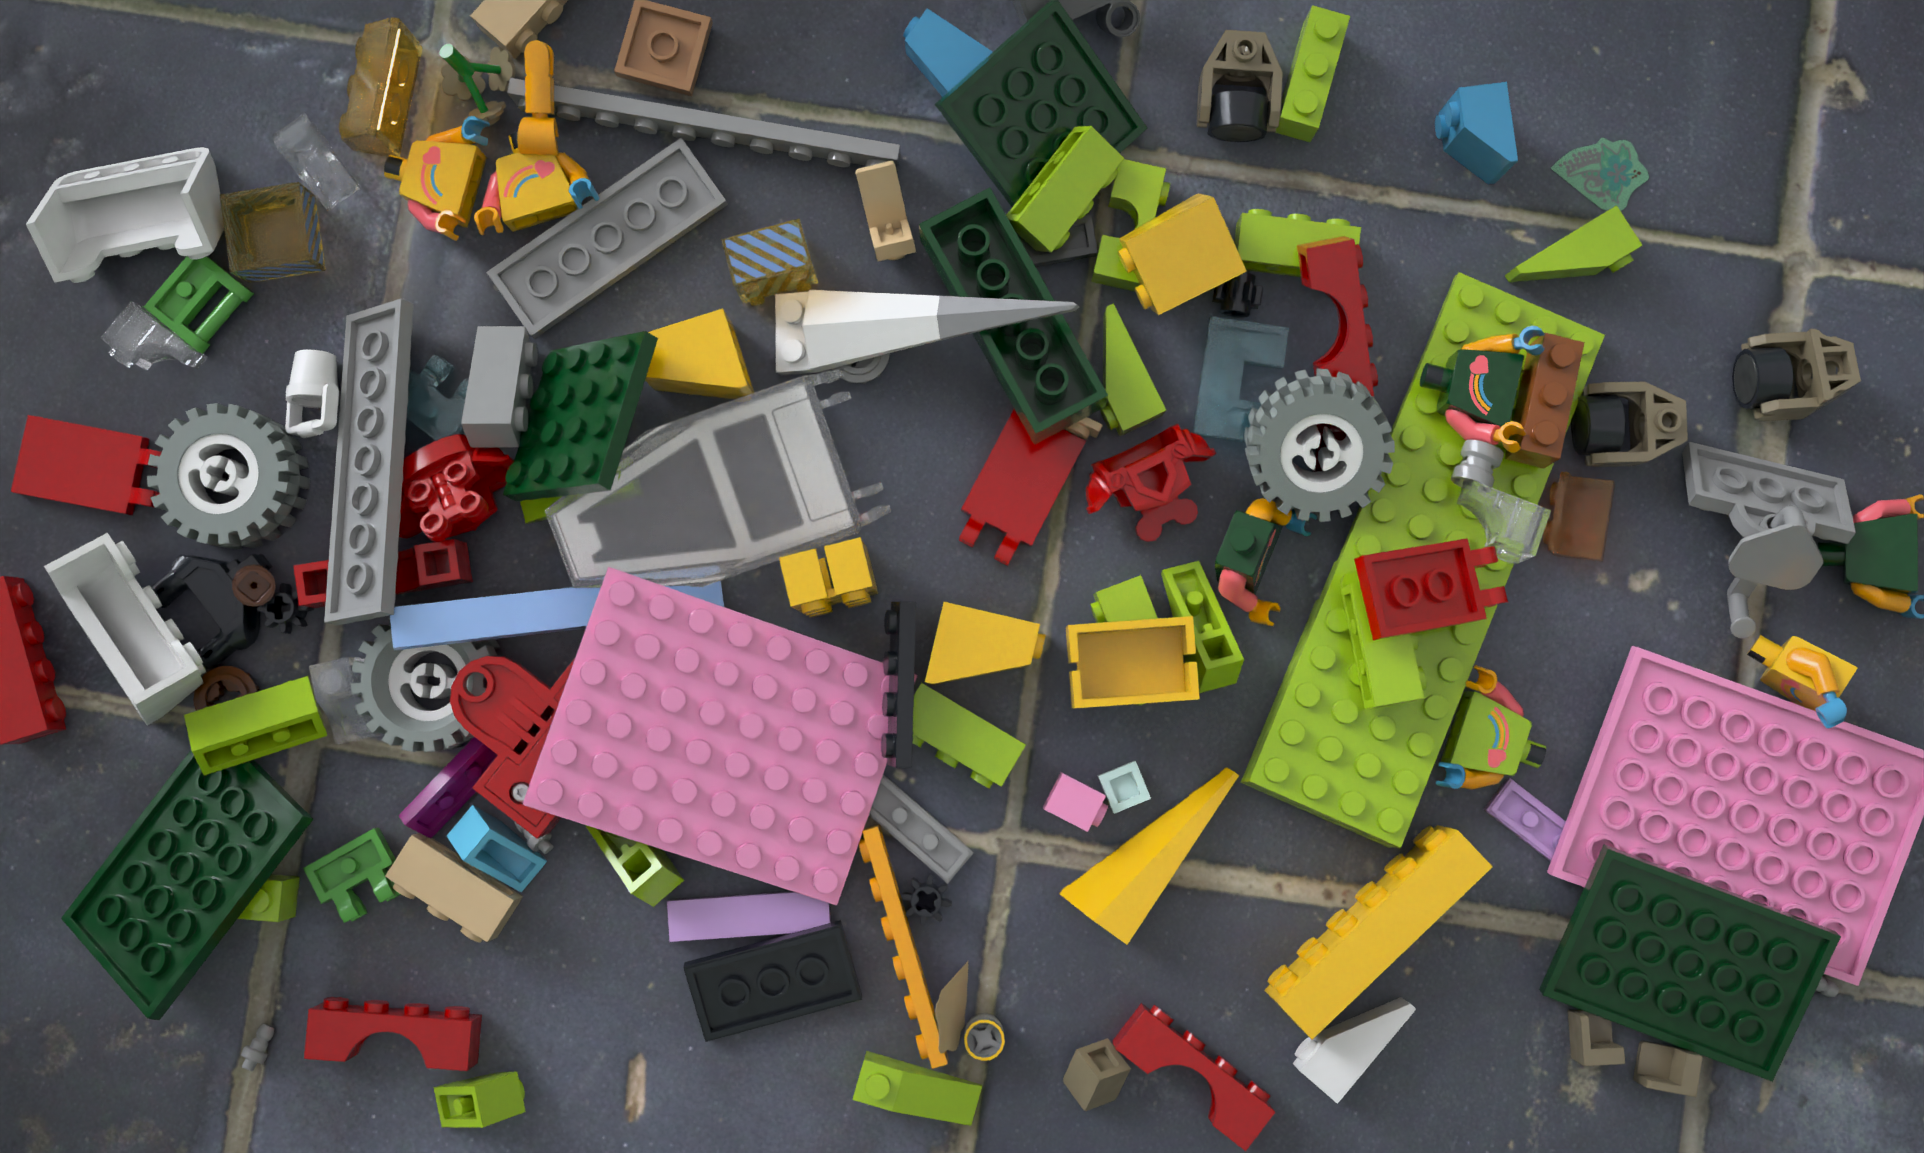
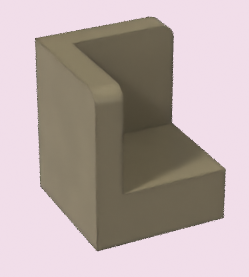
M1580 1009L1568 1010L1571 1059L1583 1066L1625 1064L1624 1047L1613 1042L1610 1020Z
M1107 1038L1076 1049L1063 1077V1082L1082 1109L1088 1111L1114 1101L1118 1097L1131 1068Z
M1640 1041L1633 1080L1649 1089L1696 1097L1703 1056L1680 1047Z

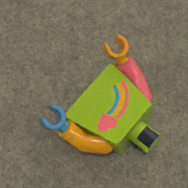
M1475 665L1474 669L1479 673L1476 683L1468 680L1465 683L1467 688L1479 691L1480 693L1475 691L1463 692L1441 761L1438 764L1439 767L1445 768L1446 777L1443 781H1436L1437 786L1473 790L1498 784L1504 775L1514 776L1520 762L1539 768L1545 758L1546 746L1528 740L1532 722L1523 717L1522 706L1509 690L1497 681V675L1492 670Z

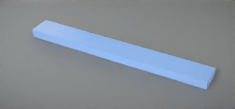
M719 571L645 579L724 607ZM602 584L394 607V615H390L393 649L395 651L586 629Z

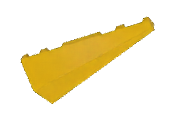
M1225 767L1203 786L1190 793L1183 801L1151 822L1105 859L1088 869L1086 873L1070 885L1065 886L1059 894L1095 923L1128 945L1239 775Z

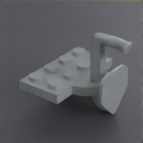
M1688 442L1682 452L1689 506L1697 507L1704 511H1714L1729 515L1733 527L1744 537L1739 541L1728 560L1729 570L1735 578L1727 590V600L1731 619V633L1737 638H1748L1755 632L1756 624L1749 616L1747 599L1758 583L1785 590L1802 588L1811 582L1823 564L1822 554L1812 536L1823 540H1833L1848 544L1855 535L1856 531L1844 479Z

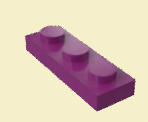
M473 737L398 815L405 826L431 839L474 795L476 791L472 787L498 755L477 738Z

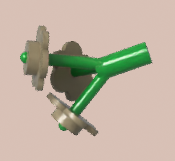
M443 45L439 54L448 64L441 68V74L444 77L441 82L442 91L448 96L457 95L461 101H468L472 95L478 108L468 113L469 116L485 120L490 123V126L499 121L506 103L504 101L484 102L481 94L486 86L481 76L483 73L490 75L489 87L492 91L506 92L510 78H514L516 73L515 64L511 60V52L503 50L501 47H494L490 53L491 61H488L487 64L471 63L453 45Z

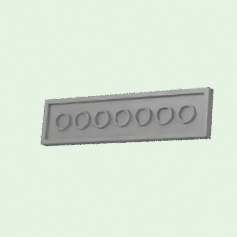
M397 299L346 316L324 623L337 626L394 615L404 446L406 442L408 383L411 365L410 351L413 329V303L404 299Z

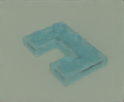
M1210 316L1192 433L1203 437L1245 443V427L1250 428L1248 415L1252 407L1259 410L1261 404L1259 402L1239 400L1244 364L1282 369L1285 362L1289 334L1288 327Z

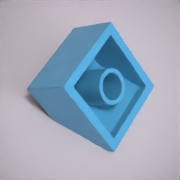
M1507 82L1459 87L1440 110L1439 115H1436V136L1438 139H1442L1444 152L1485 183L1494 184L1518 162Z

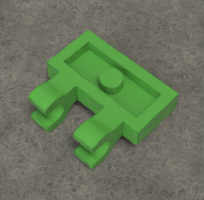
M373 828L303 868L320 903H328L333 900L344 923L350 920L353 922L367 914L363 902L352 890L369 880L374 894L380 903L385 900L389 902L401 895L393 889L395 883L385 877L388 872L387 869L392 866L396 859L380 828Z

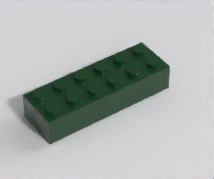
M990 187L919 224L920 241L951 296L1055 301ZM1062 314L972 333L1034 445L1105 408L1108 394Z

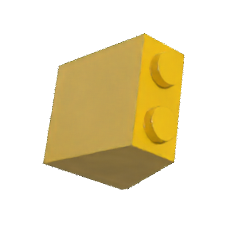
M1198 193L1119 238L1123 249L1118 251V255L1127 273L1134 271L1140 285L1135 287V292L1144 309L1151 307V310L1158 315L1247 272L1218 205L1212 196Z
M723 308L648 332L658 338L645 379L654 390L744 401L756 399L734 326Z
M943 602L925 682L936 685L1031 665L1032 658L1040 659L1046 635L1038 633L1040 627L1038 623Z

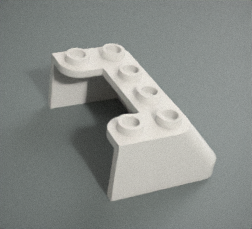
M200 147L66 174L53 182L26 225L54 283L65 280L79 283L92 278L95 275L94 271L100 266L104 257L119 254L120 257L125 258L137 255L144 249L158 247L160 250H167L175 247L181 256H188L190 259L204 258L214 251L225 228V218L222 211V200L215 163L209 149Z
M106 533L44 567L72 614L148 726L167 714L202 685L201 675L206 670L202 665V659L190 642L185 645L180 643L184 637L174 621L170 618L164 622L156 609L161 607L162 604L150 585L142 589L134 576L139 574L140 571L125 543L121 541L115 544L109 534Z

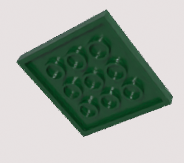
M1058 0L1049 1L935 103V106L1011 207L1014 206L1074 127L1092 126L1119 153L1147 129L1145 123Z
M647 331L550 351L542 364L543 374L538 389L530 400L531 410L528 417L527 431H521L520 444L514 462L506 473L507 483L503 496L514 501L611 491L657 344V337Z

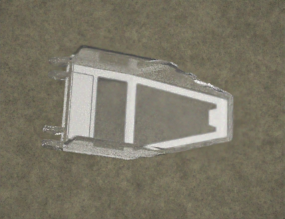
M836 369L801 376L647 430L623 450L611 491L562 496L548 507L545 513L573 588H601L608 567L665 587H704L779 561V557L807 551L860 532L863 526L891 513L889 504H882L859 514L854 500L878 494L883 490L882 483L878 482L851 492L822 411L824 408L852 399L850 392L842 391L822 401H819L814 386L823 383L829 384L839 380L840 377L844 376L842 370Z

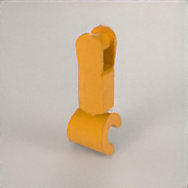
M534 40L526 45L524 51L525 73L527 75L525 76L526 113L532 114V117H523L520 121L517 134L518 149L523 155H559L556 137H559L555 117H548V115L554 114V78H552L554 75V52L548 44Z

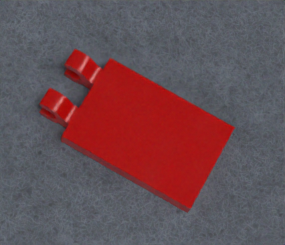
M1013 409L961 508L962 512L971 517L966 523L959 541L973 548L985 524L1001 531L1006 536L999 546L994 559L1008 566L1020 542L1029 547L1032 546L1086 440L1063 429L1034 445L1015 409Z
M28 415L11 492L133 516L135 504L155 508L151 497L159 495L160 492L139 488L143 467H153L148 465L150 454L160 457L162 452L148 449L150 439L143 436Z
M1468 538L1363 555L1354 559L1373 640L1477 622L1487 619L1484 608L1508 602L1504 586L1480 590L1475 571L1476 568L1498 562L1495 546L1470 550Z

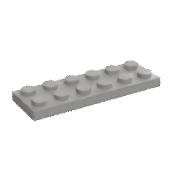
M679 138L598 194L600 197L598 201H595L594 198L583 205L582 209L578 208L486 272L534 339L728 205L723 195L682 138Z

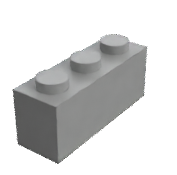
M478 326L461 421L470 447H519L521 431H527L528 411L525 404L526 399H531L533 395V380L530 371L531 367L537 365L538 350L536 343L530 342L526 326Z

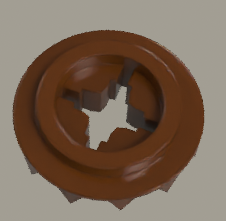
M233 666L217 667L201 677L203 684L194 691V707L197 711L216 705L213 702L219 701V698L225 695V687L228 692H240L241 695L237 696L239 698L246 694L257 692L259 686L253 682L250 673Z

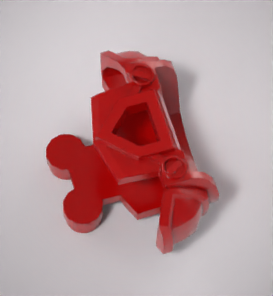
M1179 424L1170 426L1154 437L1128 450L1091 464L1094 471L1089 474L1090 480L1085 489L1089 506L1086 510L1088 514L1097 513L1114 494L1120 507H1133L1135 511H1140L1142 518L1137 521L1135 526V532L1139 539L1145 542L1155 541L1161 535L1162 524L1174 520L1178 524L1186 525L1192 523L1197 517V505L1187 498H1178V495L1191 485L1184 463L1205 462L1217 453L1213 447L1210 449L1207 442L1200 435L1191 433L1188 429H1181Z
M461 434L434 441L407 456L403 462L399 537L407 539L424 532L431 541L440 542L446 538L468 531H476L481 523L498 510L493 492L506 486V473L514 460L498 447H470L466 435Z

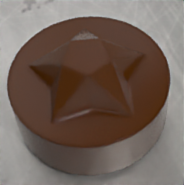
M261 565L244 566L233 577L232 590L234 596L244 605H263L275 593V579L272 573Z

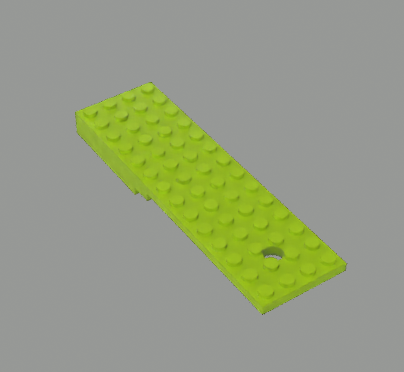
M1460 272L1454 277L1390 432L1395 445V453L1388 454L1393 462L1391 473H1381V477L1385 482L1384 487L1379 493L1370 488L1367 494L1371 502L1364 508L1360 506L1339 558L1333 563L1321 595L1313 605L1240 783L1388 848L1402 847L1497 605L1484 608L1487 619L1417 632L1418 648L1414 651L1417 666L1423 668L1426 676L1427 686L1426 690L1423 691L1424 698L1412 702L1365 710L1341 589L1351 583L1359 582L1354 561L1357 557L1468 538L1470 550L1495 546L1498 562L1475 569L1480 590L1505 587L1554 465L1552 463L1543 469L1505 459L1506 449L1502 442H1499L1494 446L1504 452V457L1501 465L1493 469L1494 484L1491 492L1484 494L1476 493L1454 484L1451 481V476L1454 468L1463 461L1460 452L1466 440L1446 422L1445 416L1437 412L1440 391L1420 387V377L1426 363L1446 368L1448 358L1465 344L1491 336L1513 333L1520 336L1522 330L1529 326H1537L1544 333L1585 342L1567 424L1568 429L1578 404V397L1583 392L1603 342L1604 334ZM1534 336V337H1532V338L1529 340L1528 345H1530L1532 342H1534V341H1535L1537 338H1539L1540 336ZM1520 349V352L1518 353L1524 355V360L1522 364L1521 374L1519 378L1518 388L1516 392L1515 402L1510 421H1513L1523 370L1525 366L1527 352L1525 349Z

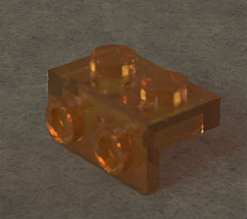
M1569 472L1560 473L1559 482H1553L1550 491V505L1555 506L1553 521H1546L1543 534V543L1548 544V550L1554 556L1603 562L1615 490L1614 481L1573 477Z

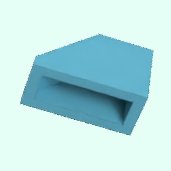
M474 805L468 809L447 835V838L464 862L519 892L526 888L547 862L540 853L533 852L528 847L527 842L502 821Z

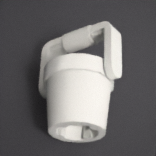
M300 350L295 352L290 382L286 387L287 410L285 430L288 434L309 438L321 435L324 431L332 430L336 426L340 400L336 356L320 350ZM303 407L322 408L321 420L314 419L302 422Z

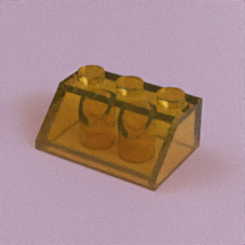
M391 17L365 24L363 37H359L355 47L357 59L355 75L350 76L347 85L348 108L347 112L342 114L339 122L341 140L353 151L385 157L389 155L400 157L423 46L399 18Z

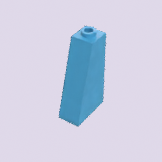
M928 8L920 19L915 16L909 22L903 34V37L906 38L905 49L907 56L942 97L992 53L991 50Z

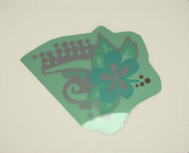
M1601 138L1596 144L1580 147L1568 152L1551 167L1554 172L1604 210H1610L1616 205L1620 211L1627 206L1631 193L1649 179L1647 169L1639 162L1634 146L1627 140L1611 142Z

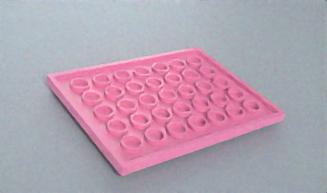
M608 567L523 800V805L837 905L887 764V758L882 757L881 740L883 733H888V717L883 715L882 700L884 692H889V676L884 674L882 662ZM914 674V685L918 676Z
M1632 646L1547 873L1585 887L1603 845H1608L1836 931L1841 938L1824 974L1859 986L1924 816V750L1844 721L1827 729L1821 723L1814 710Z

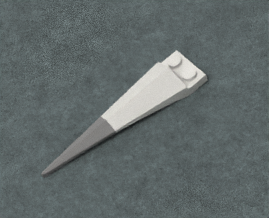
M825 290L775 294L776 373L781 375L819 373L940 340L1076 311L1079 306L1074 302Z

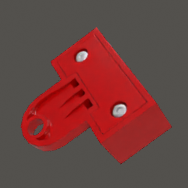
M485 656L472 660L458 672L451 685L450 704L455 718L463 728L498 755L472 788L538 839L550 833L562 817L523 805V800L574 660L551 688L521 664L507 657ZM475 672L483 674L487 680V688L479 696L471 694L466 686L469 676Z

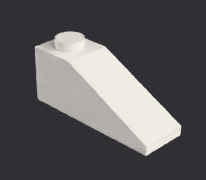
M1400 997L1321 1031L1313 1040L1308 1037L1300 1044L1295 1052L1297 1059L1293 1064L1338 1104L1414 1013L1416 1008Z

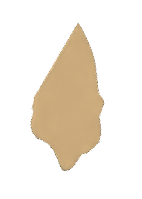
M968 961L941 990L936 1004L935 1016L939 1029L938 1049L941 1054L947 1050L955 1051L957 1049L961 1031L965 1026Z

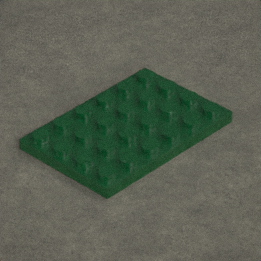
M190 750L61 919L147 1019L160 1020L307 829L313 818L255 760L203 775L192 750Z
M1604 844L1539 990L1543 996L1773 1082L1841 936L1829 928Z

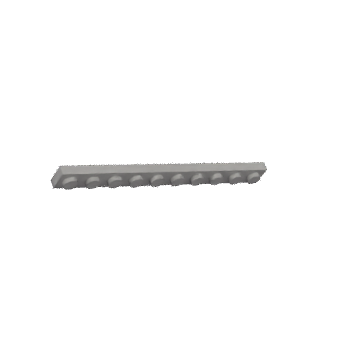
M510 78L507 94L518 106V109L526 112L525 80ZM554 85V112H557V116L566 120L579 121L580 117L595 119L596 123L612 128L618 127L619 123L634 126L635 130L642 133L656 134L657 130L672 132L674 137L687 141H694L696 137L711 139L713 144L722 147H734L735 143L750 146L749 148L752 151L762 154H772L773 150L788 152L790 157L803 161H809L812 157L827 159L829 164L838 167H850V163L867 167L893 161L896 171H899L901 150L898 144Z

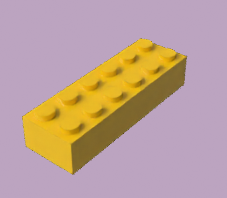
M1436 825L1434 828L1428 826L1423 829L1413 840L1415 846L1405 856L1402 853L1395 856L1384 868L1387 873L1376 884L1371 881L1357 892L1355 898L1358 901L1347 911L1344 909L1339 910L1327 921L1326 926L1329 929L1318 939L1315 937L1308 939L1298 949L1297 954L1299 957L1289 967L1282 965L1270 975L1267 980L1270 985L1264 991L1311 1040L1492 868L1491 864L1458 830Z

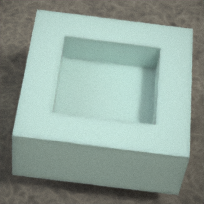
M1136 761L1098 775L1113 814L1151 799Z

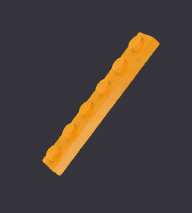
M879 824L871 826L862 831L864 838L859 841L860 852L864 863H872L876 876L869 879L875 902L883 901L887 916L881 918V923L887 942L894 940L898 951V956L892 957L898 980L906 979L910 995L904 996V1001L910 1020L918 1019L922 1034L915 1037L921 1059L929 1058L931 1067L934 1069L948 1064L947 1051L941 1054L938 1049L939 1029L934 1006L908 918L905 915L906 911L881 826Z

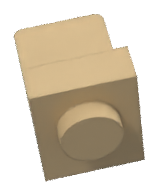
M888 161L857 169V181L877 261L886 259L898 260L907 254L915 253L916 249L906 216L895 163Z

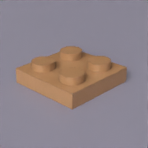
M635 0L614 70L616 76L692 96L713 25L711 17L647 0Z

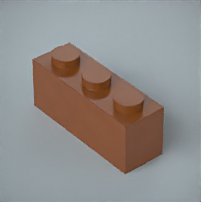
M1545 332L1544 336H1540L1530 344V346L1541 344L1545 349L1540 355L1536 356L1527 353L1513 422L1520 423L1526 435L1514 434L1509 437V440L1517 441L1521 448L1515 453L1506 450L1505 459L1544 469L1561 458L1585 342Z

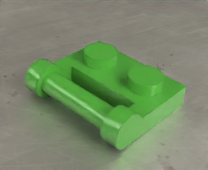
M186 256L145 304L144 308L192 348L204 354L211 345L208 341L241 302L247 303L254 293L209 256L201 259H190ZM224 285L230 291L194 332L188 325L218 289Z

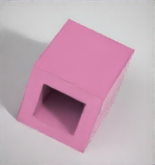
M1060 772L1043 805V809L1088 832L1091 825L1096 827L1100 825L1108 805L1103 803L1106 795Z

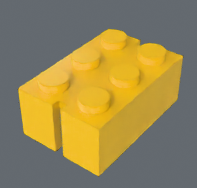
M861 537L824 546L834 588L831 585L825 558H818L816 548L779 557L790 606L803 614L806 613V616H809V618L832 613L831 605L841 602L848 606V608L871 603L870 596L878 594L868 549Z
M1193 616L1066 626L1068 664H1077V671L1069 672L1072 708L1200 699L1197 662H1183V655L1196 654Z

